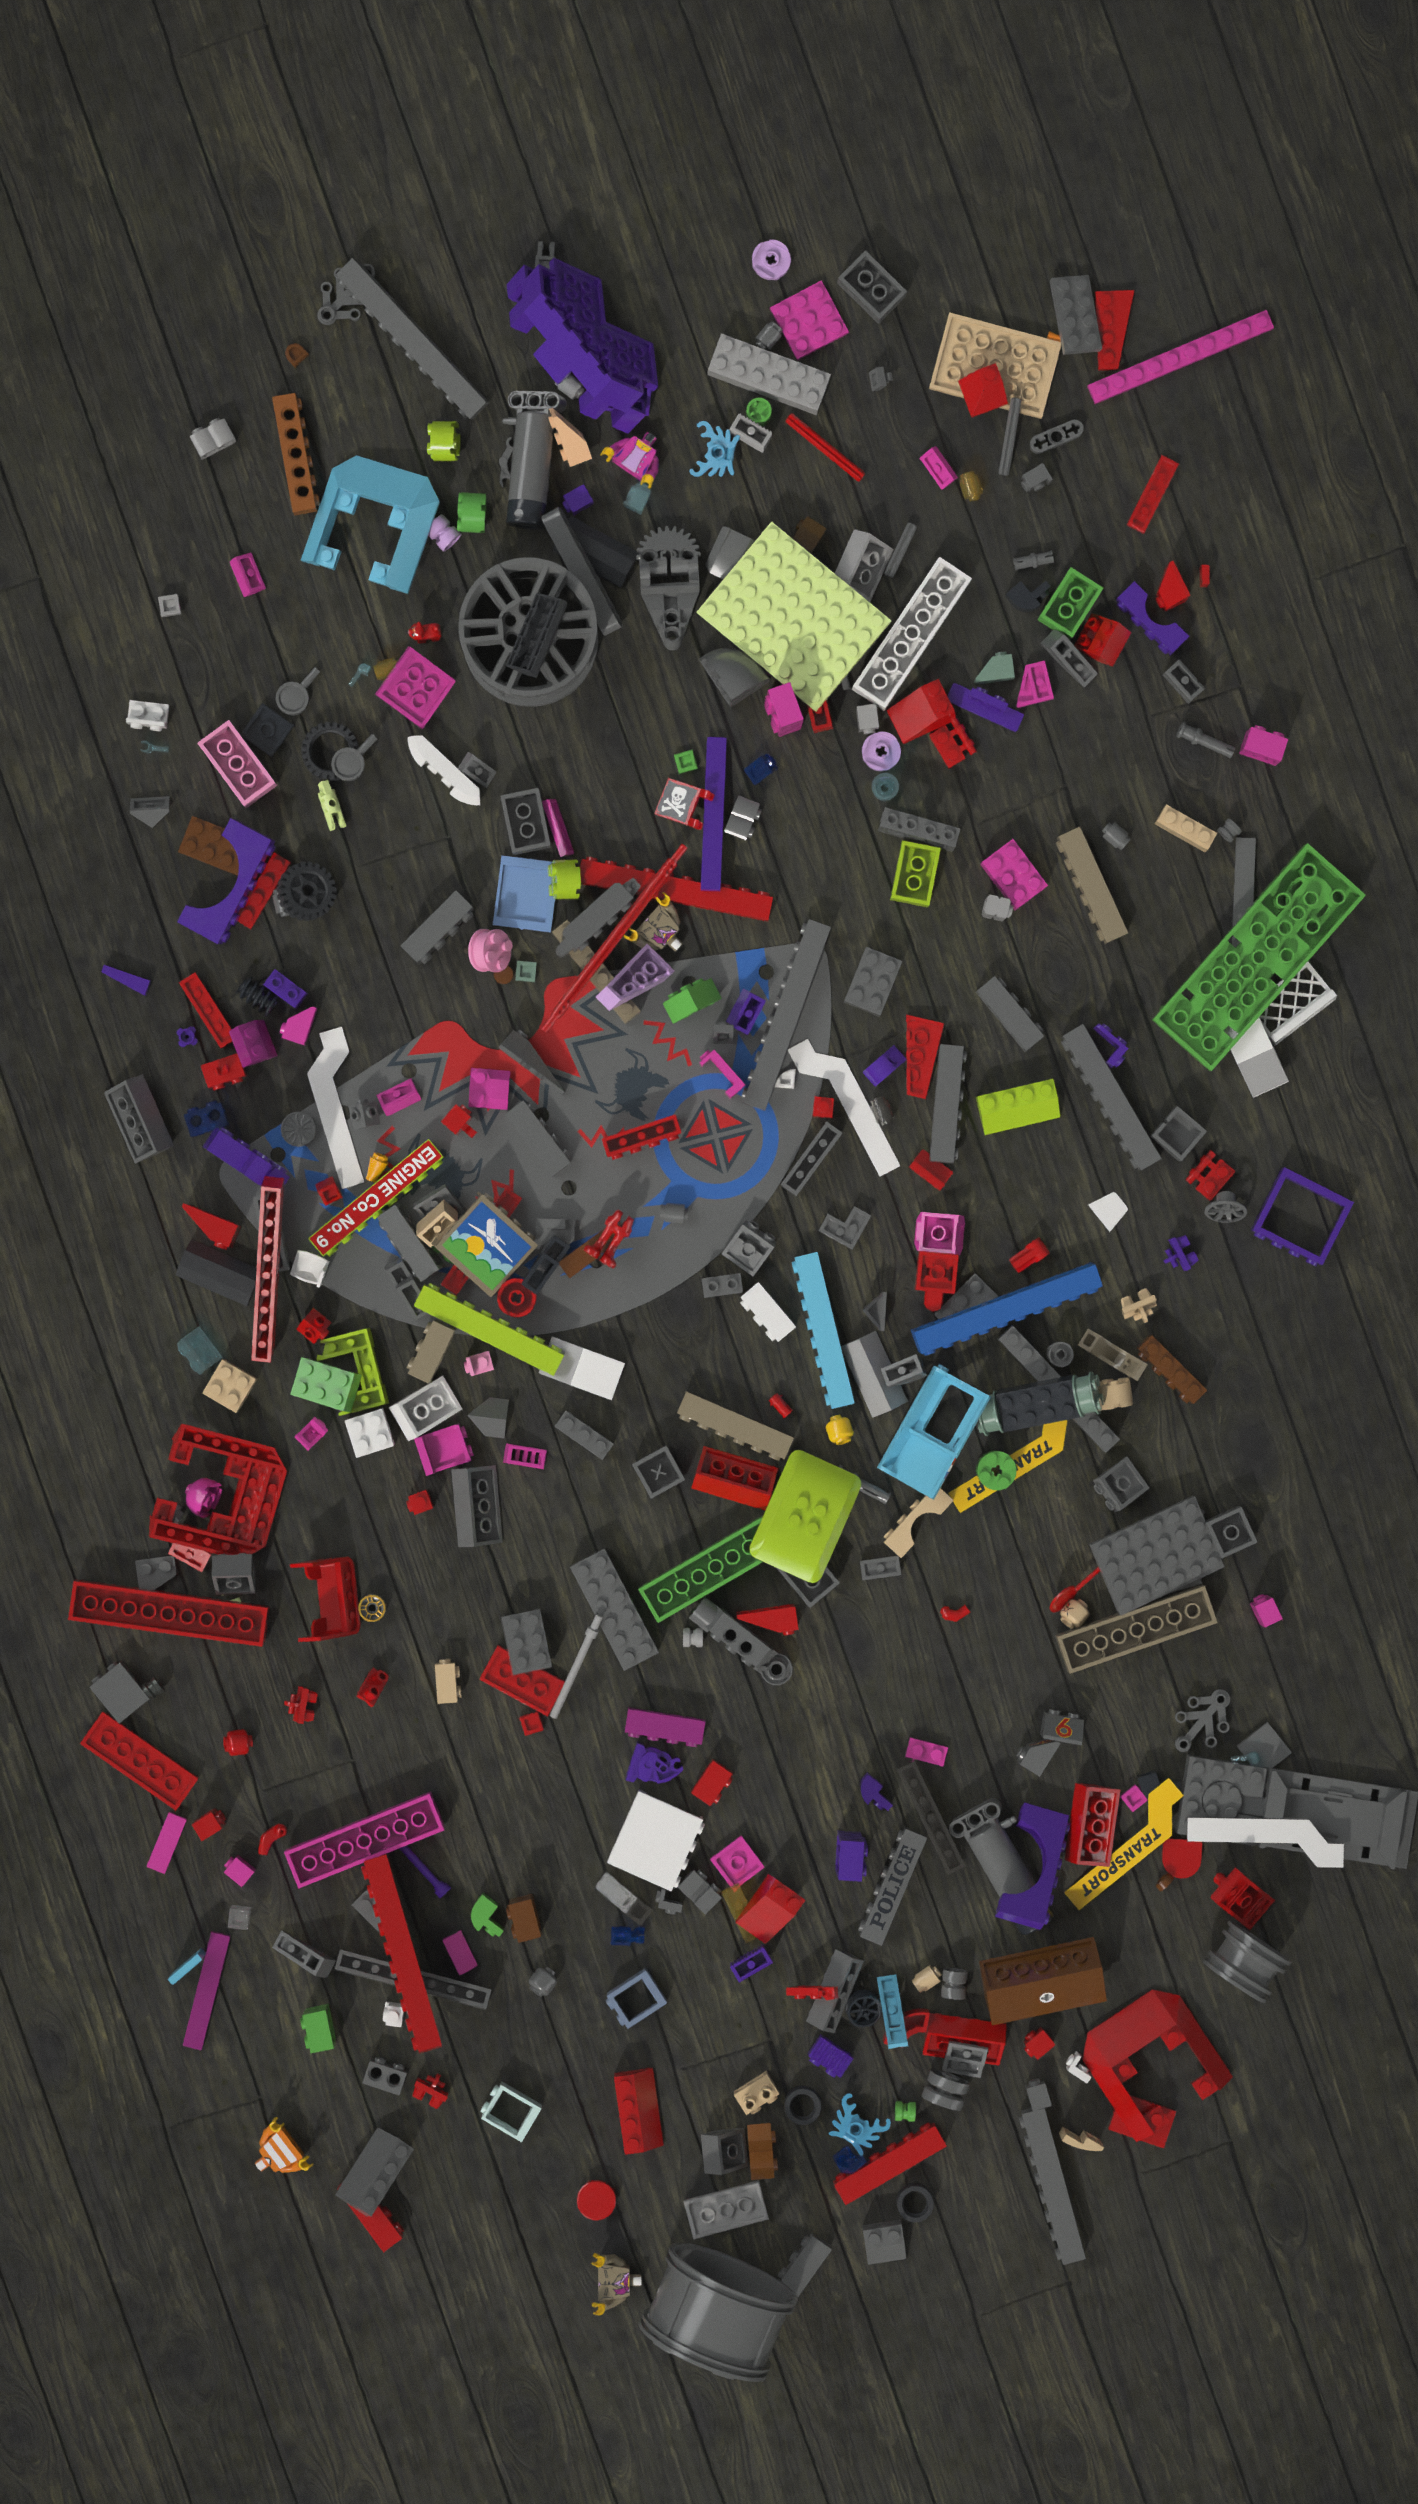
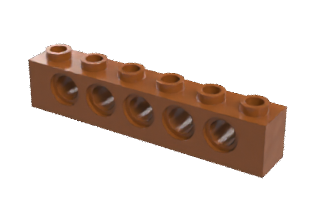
M295 393L272 397L293 514L295 516L317 512L316 506H319L320 503L318 494H314L313 487L316 486L315 476L310 473V467H313L311 455L307 456L306 448H309L308 437H304L303 429H306L304 417L300 418L299 410H303L301 398H297ZM287 412H294L295 416L293 419H285ZM291 431L298 432V436L295 439L288 438V434ZM300 450L302 455L299 458H293L292 452ZM298 469H304L305 475L299 478L295 476V472ZM307 488L309 493L306 496L301 497L298 495L300 489Z

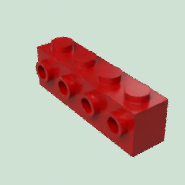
M675 1114L602 1138L607 1158L612 1157V1160L624 1157L623 1153L627 1151L633 1154L642 1151L641 1147L649 1145V1148L658 1146L660 1141L667 1139L668 1142L679 1139L678 1135L682 1134Z

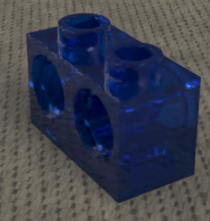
M217 1100L206 1103V1107L202 1109L198 1107L188 1109V1113L184 1114L190 1137L192 1138L211 1132L215 1127L220 1129L229 1126L223 1103H217ZM213 1110L220 1112V1118L216 1121H213L210 1117ZM195 1116H200L202 1119V1123L198 1127H194L192 1124V1119Z

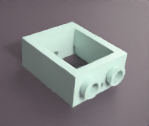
M501 2082L499 2086H494L490 2094L493 2096L490 2102L486 2101L480 2111L483 2113L481 2119L522 2142L542 2109V2105L506 2083ZM503 2090L531 2106L519 2130L489 2114Z

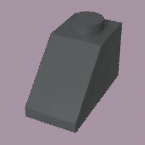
M917 1354L881 1368L887 1387L911 1383L928 1376L923 1360Z

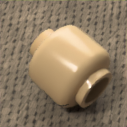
M1080 1599L1078 1601L1069 1600L1060 1612L1061 1621L1071 1629L1081 1627L1089 1616L1088 1605Z

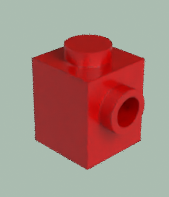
M428 1489L408 1496L409 1500L406 1501L409 1512L413 1511L414 1515L434 1508Z
M1042 2027L1037 2031L1032 2030L1025 2036L1024 2044L1026 2047L1024 2050L1031 2058L1035 2056L1038 2060L1055 2046L1054 2041Z

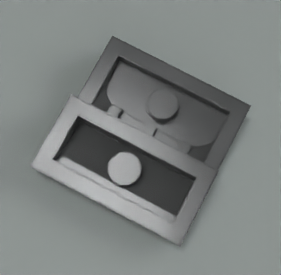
M949 2041L942 2071L981 2078L988 2047Z

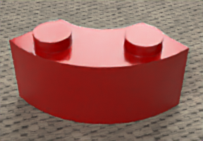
M912 2009L903 2013L907 2039L913 2034L927 2031L930 2016L929 2009ZM885 2031L883 2042L888 2045Z

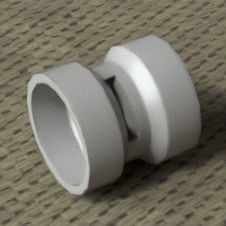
M683 1628V1647H690L691 1644L696 1647H703V1629L696 1628L691 1630L690 1628Z

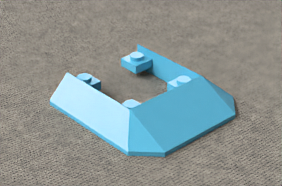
M356 455L332 468L301 561L335 570L341 551L328 547L327 543L338 511L354 515L360 497L393 507L388 525L401 529L402 533L391 565L375 561L368 580L408 594L440 501L428 477Z

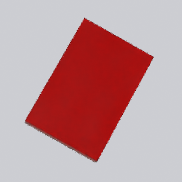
M1130 2095L1142 2115L1159 2105ZM1159 2105L1170 2123L1156 2131L1154 2135L1140 2141L1164 2148L1176 2110ZM1114 2109L1108 2129L1132 2137Z

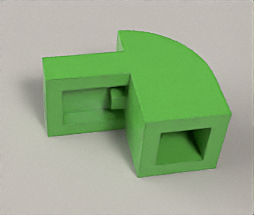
M484 1892L472 1908L471 1920L478 1931L484 1925L487 1933L493 1937L495 1935L499 1937L503 1933L504 1927L490 1917L498 1907V1903Z

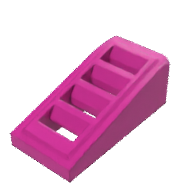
M506 1444L503 1463L544 1469L547 1450ZM515 1449L514 1460H511L512 1450ZM520 1450H523L522 1462L519 1461ZM528 1451H531L530 1463H527ZM536 1452L539 1453L538 1464H534Z

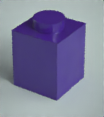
M584 484L563 496L564 502L562 504L567 513L571 511L573 516L593 505V500Z

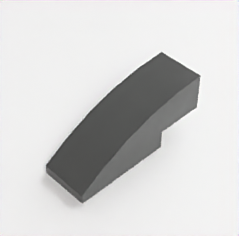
M400 1257L384 1266L386 1273L415 1321L427 1315L428 1313L414 1307L421 1290L402 1258Z

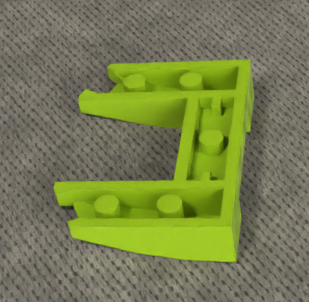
M370 1328L320 1340V1343H325L323 1355H317V1361L353 1352L358 1374L362 1375L360 1380L362 1390L357 1391L351 1412L341 1411L338 1413L339 1416L389 1403L385 1385L382 1384Z

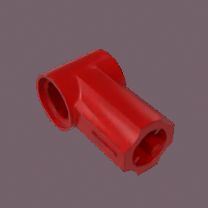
M1040 1237L1026 1245L1025 1249L1012 1256L1009 1261L1014 1269L1020 1273L1034 1262H1038L1046 1257L1050 1252Z

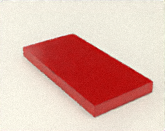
M500 1645L496 1647L479 1679L547 1717L565 1683L564 1680L544 1669L513 1676L508 1651Z

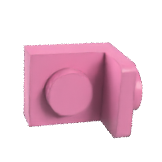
M489 1351L466 1357V1362H463L466 1373H470L471 1376L494 1370Z

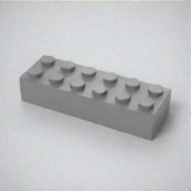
M724 334L720 335L707 374L814 415L818 413L831 377L829 373Z

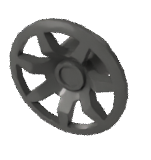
M1223 1191L1216 1195L1215 1202L1206 1206L1205 1215L1216 1222L1231 1223L1246 1217L1247 1208L1243 1204L1236 1202V1195L1233 1192ZM1233 1213L1237 1218L1232 1219L1231 1214ZM1223 1215H1226V1217H1227V1219H1221V1218H1222Z

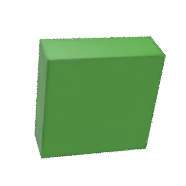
M693 749L674 754L679 774L698 769Z

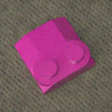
M471 1068L469 1107L508 1110L510 1071Z

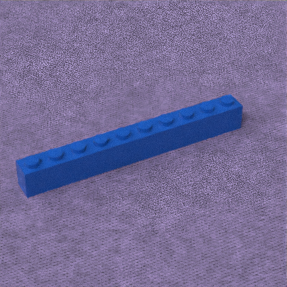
M1090 1262L911 1329V1333L918 1352L929 1355L936 1352L935 1349L953 1346V1342L961 1340V1342L967 1341L974 1334H986L990 1332V1328L1007 1326L1008 1322L1014 1319L1015 1321L1023 1320L1030 1313H1042L1046 1307H1058L1062 1305V1301L1079 1299L1080 1295L1086 1292L1087 1294L1095 1293L1103 1285L1096 1265Z

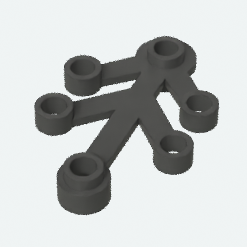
M364 264L363 266L375 277L374 267L370 264ZM337 268L334 271L337 299L332 305L330 294L333 291L331 283L323 282L321 284L323 307L319 309L317 315L319 321L324 325H331L336 319H351L356 322L361 318V313L356 308L350 311H338L342 305H364L362 302H356L351 297L352 291L349 288L344 291V287L338 282L339 277L336 274L342 268ZM325 285L330 286V290L324 291L323 287ZM353 312L359 314L357 318L351 316ZM330 313L331 317L329 319L324 318V314Z
M1215 1690L1211 1696H1190L1187 1699V1704L1191 1708H1196L1200 1704H1210L1206 1710L1193 1712L1178 1711L1175 1713V1720L1179 1723L1198 1719L1185 1736L1176 1738L1175 1747L1180 1752H1186L1190 1749L1192 1739L1204 1725L1206 1731L1205 1745L1209 1748L1217 1745L1212 1715L1216 1710L1218 1711L1219 1718L1217 1729L1222 1733H1226L1229 1730V1724L1226 1722L1225 1707L1230 1703V1696L1225 1690ZM1219 1696L1224 1697V1701L1222 1703H1218L1217 1698ZM1195 1698L1196 1704L1190 1705V1700ZM1178 1714H1184V1719L1178 1720ZM1222 1723L1226 1724L1225 1730L1220 1729ZM1210 1738L1214 1739V1743L1212 1745H1208L1207 1743L1208 1739ZM1182 1741L1187 1742V1746L1185 1748L1180 1747V1743Z

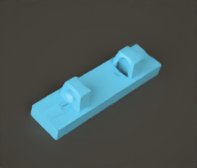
M896 1975L877 1977L888 2048L908 2046Z

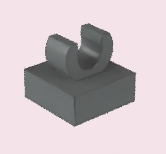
M876 367L869 372L872 391H880L887 386L889 381H893L892 372L884 373L883 367Z

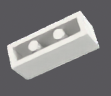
M759 1282L740 1297L742 1299L740 1304L747 1312L751 1309L755 1314L753 1319L759 1326L763 1324L767 1328L765 1333L772 1341L776 1339L779 1342L796 1328Z

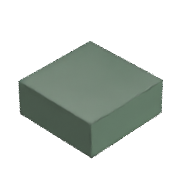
M517 961L515 980L535 982L537 963Z

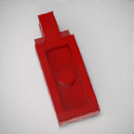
M793 1986L786 1989V1995L794 1996V1999H805L806 1996H810V1999H822L823 1996L826 2000L839 1998L838 1986Z

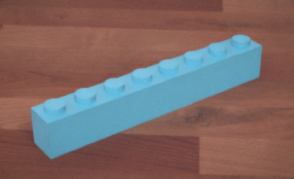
M818 1252L794 1257L795 1261L792 1262L794 1273H798L799 1280L796 1281L798 1291L803 1292L804 1296L801 1304L803 1311L808 1312L809 1318L806 1319L808 1330L812 1329L813 1337L810 1340L812 1348L817 1349L818 1356L815 1357L817 1368L821 1367L823 1375H820L822 1387L826 1386L828 1393L824 1394L826 1405H830L831 1409L854 1404Z

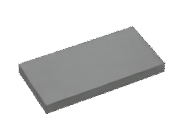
M759 2180L684 2200L693 2239L769 2219Z

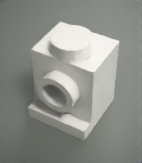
M386 2001L383 2021L388 2026L401 2027L404 2016L401 2004Z

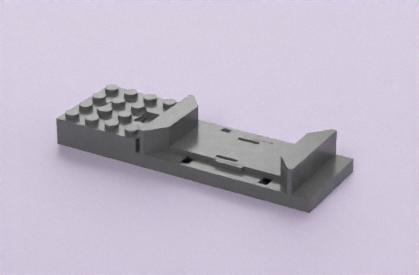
M1187 1754L1181 1793L1184 1796L1180 1798L1175 1827L1177 1834H1188V1818L1309 1820L1328 1844H1344L1343 1859L1385 1865L1391 1869H1395V1867L1407 1869L1418 1791ZM1303 1778L1310 1779L1308 1791L1301 1790ZM1372 1789L1379 1790L1378 1802L1370 1801ZM1233 1842L1251 1846L1257 1845L1259 1848L1272 1847L1305 1853L1301 1847L1292 1846L1293 1843ZM1363 1846L1370 1847L1369 1858L1361 1857Z

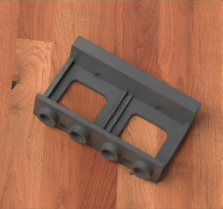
M885 807L878 831L953 852L960 828Z

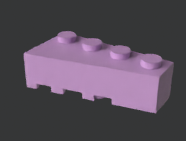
M646 944L596 998L610 1011L664 982L675 970Z

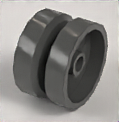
M930 2069L927 2080L932 2085L924 2086L921 2096L936 2105L961 2111L965 2100L960 2095L968 2094L971 2084L967 2080L951 2073Z

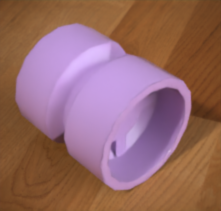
M441 514L434 519L428 536L432 540L436 539V544L444 552L460 538L461 533L454 526L450 527V521Z

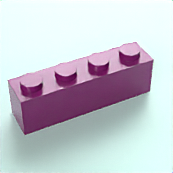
M628 1707L625 1732L630 1737L639 1738L640 1735L648 1736L647 1739L659 1741V1738L667 1739L666 1742L678 1744V1741L686 1742V1746L697 1747L698 1744L702 1745L705 1719Z

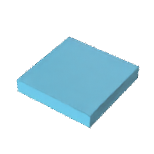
M202 1948L170 1975L168 1981L174 1985L202 1961L206 1952Z

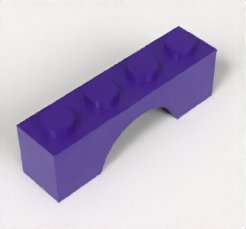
M1134 581L1117 598V606L1122 612L1125 613L1127 611L1131 616V621L1136 626H1141L1145 630V635L1150 640L1154 639L1159 644L1158 648L1164 654L1168 653L1171 656L1189 636L1177 623L1170 625L1154 623L1148 617L1145 610L1148 594Z

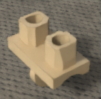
M1147 1288L1137 1293L1140 1301L1133 1303L1131 1296L1121 1299L1124 1319L1133 1316L1135 1321L1142 1318L1144 1323L1148 1322L1147 1316L1153 1314L1151 1308L1157 1306L1155 1296L1151 1295Z

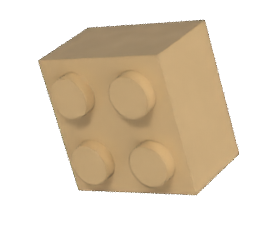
M222 1359L204 1389L203 1394L237 1413L258 1378Z

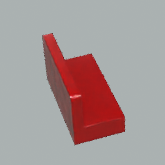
M923 1149L909 1168L940 1191L953 1172L942 1163L929 1162L930 1154Z

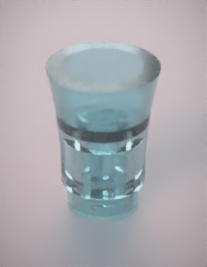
M881 773L874 778L872 791L877 799L881 801L890 800L898 793L899 783L892 774ZM881 786L888 787V791L883 792Z

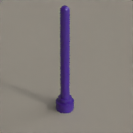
M407 1845L399 1848L435 1887V1894L439 1898L451 1889L447 1883L440 1882Z

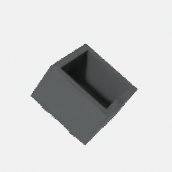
M1176 1106L1164 1119L1166 1124L1164 1122L1160 1123L1150 1137L1176 1160L1182 1161L1207 1131Z

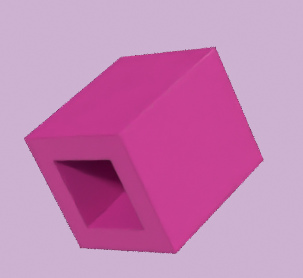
M239 1855L235 1859L231 1857L224 1865L227 1868L224 1873L241 1887L256 1870Z

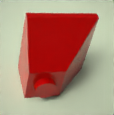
M996 363L978 369L958 380L971 418L1008 404L1003 380Z
M1174 561L1169 562L1165 568L1156 594L1157 604L1165 612L1186 602L1190 597V593Z

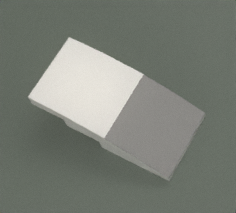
M1259 1017L1231 1048L1232 1054L1253 1098L1289 1082ZM1230 1026L1224 1030L1232 1039L1238 1034Z
M552 1337L549 1346L551 1347L554 1344L562 1348L564 1357L554 1376L542 1370L539 1373L612 1400L625 1363Z

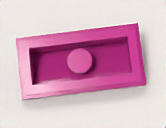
M252 553L234 557L230 561L244 597L266 589Z
M412 1078L376 1095L386 1116L394 1114L421 1100Z
M461 1930L443 1938V1943L459 1975L478 1966Z

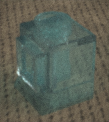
M638 482L635 486L632 485L626 501L623 502V506L641 515L651 495V490H649L648 485L645 483L640 485L641 482Z

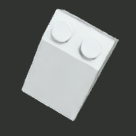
M441 1376L390 1406L389 1409L407 1440L410 1441L462 1410V1407L445 1378Z

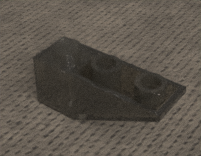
M607 1871L595 1886L598 1891L639 1925L643 1924L653 1910V1906Z

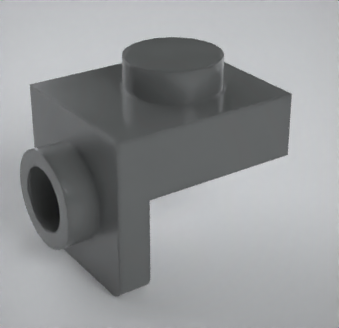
M663 1887L661 1891L657 1890L655 1902L658 1903V1908L665 1909V1912L676 1915L677 1912L681 1913L682 1902L665 1899L666 1889Z

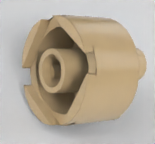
M1129 1377L1100 1381L1098 1390L1099 1394H1103L1105 1402L1101 1410L1133 1405Z

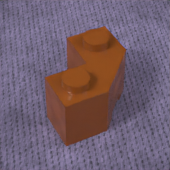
M771 2123L747 2125L751 2180L775 2178L774 2170H778L777 2158L773 2159L772 2143H776L775 2131H771Z

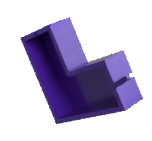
M215 1127L202 1146L260 1186H262L265 1176L284 1178V1185L290 1178L286 1175V1169L256 1149L250 1151V1145L239 1138L235 1141L232 1139L234 1134L223 1127L220 1130Z

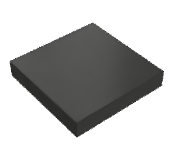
M1268 1722L1264 1723L1237 1745L1252 1765L1273 1768L1292 1753Z

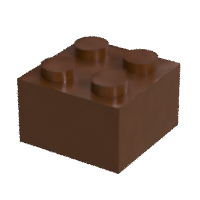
M533 1894L510 1899L506 1912L508 1919L513 1921L511 1927L513 1938H517L518 1943L541 1937L542 1928Z

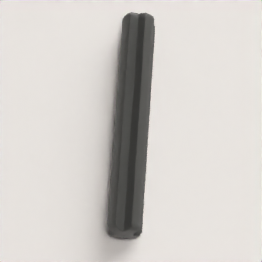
M1011 398L999 467L1000 475H1009L1021 406L1020 398Z

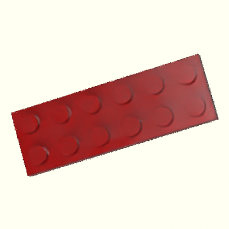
M104 1711L80 1743L175 1811L199 1779V1777L129 1728L118 1723L116 1719Z

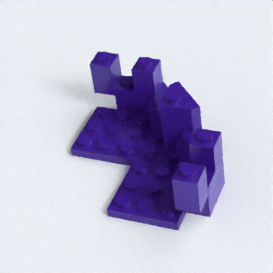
M554 257L549 262L550 269L540 264L535 269L523 265L507 283L508 299L517 302L509 312L510 327L527 334L535 326L546 341L533 355L558 385L573 372L586 388V391L579 398L580 413L597 419L609 406H612L614 408L611 412L612 427L628 434L646 416L645 401L640 399L644 394L643 387L652 391L658 387L653 343L606 322L601 279Z

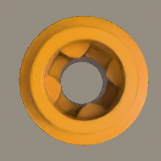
M377 1152L370 1156L367 1180L377 1182L388 1165L387 1156Z

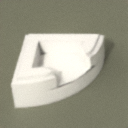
M796 1069L783 1072L777 1078L775 1087L794 1089Z

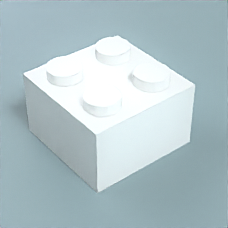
M383 1408L345 1420L356 1458L395 1446Z

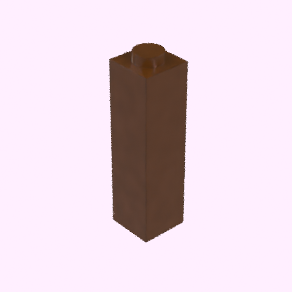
M604 1229L559 1262V1265L569 1278H572L596 1260L584 1252L583 1249L586 1245H593L600 1238ZM614 1233L604 1245L599 1257L607 1250L615 1235Z

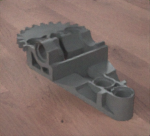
M666 526L664 532L658 527L657 534L651 530V537L644 536L646 542H639V545L643 548H637V552L640 554L636 555V560H639L641 596L664 646L669 650H677L682 644L699 595L698 557L701 556V553L697 552L699 545H693L696 539L689 540L691 537L690 533L683 535L684 529L677 533L675 526L672 531H669L668 526ZM685 557H691L692 559L686 560V559H684V558H685ZM652 559L653 561L647 562L645 560ZM667 559H670L671 576L689 575V582L650 584V577L667 576ZM669 619L676 620L675 622H668ZM676 637L675 640H670L668 638Z

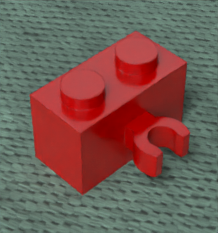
M237 1053L201 1065L207 1087L209 1089L213 1088L214 1091L224 1088V1084L232 1082V1084L242 1082L243 1077L247 1076Z
M456 1104L441 1121L457 1136L462 1130L471 1138L477 1134L468 1125L472 1120V1117L469 1116L472 1112L463 1104L460 1107Z

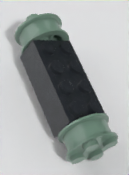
M1089 1372V1375L1082 1377L1069 1375L1003 1388L998 1391L995 1390L993 1394L989 1395L991 1398L979 1418V1432L988 1436L990 1432L999 1430L1001 1433L1080 1418V1416L1084 1417L1085 1414L1092 1412L1101 1414L1102 1405L1105 1402L1103 1394H1099L1098 1386H1100L1099 1376Z

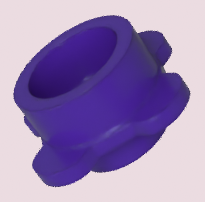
M190 1026L188 1029L179 1028L177 1030L180 1040L179 1046L185 1047L186 1045L197 1044L198 1040L195 1038L196 1029Z

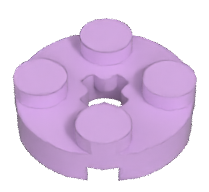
M769 240L758 244L752 255L753 269L760 277L766 280L780 279V277L787 273L790 267L791 258L789 250L782 242L777 240ZM773 255L777 262L770 265L766 258Z
M877 732L870 735L862 747L864 762L868 767L876 771L890 770L897 764L901 755L897 739L887 732ZM883 746L887 754L880 757L876 749H880Z

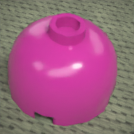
M201 1478L189 1484L185 1491L186 1504L189 1510L201 1518L208 1517L210 1515L208 1513L210 1508L215 1509L220 1500L222 1489L219 1486L222 1485L208 1478Z

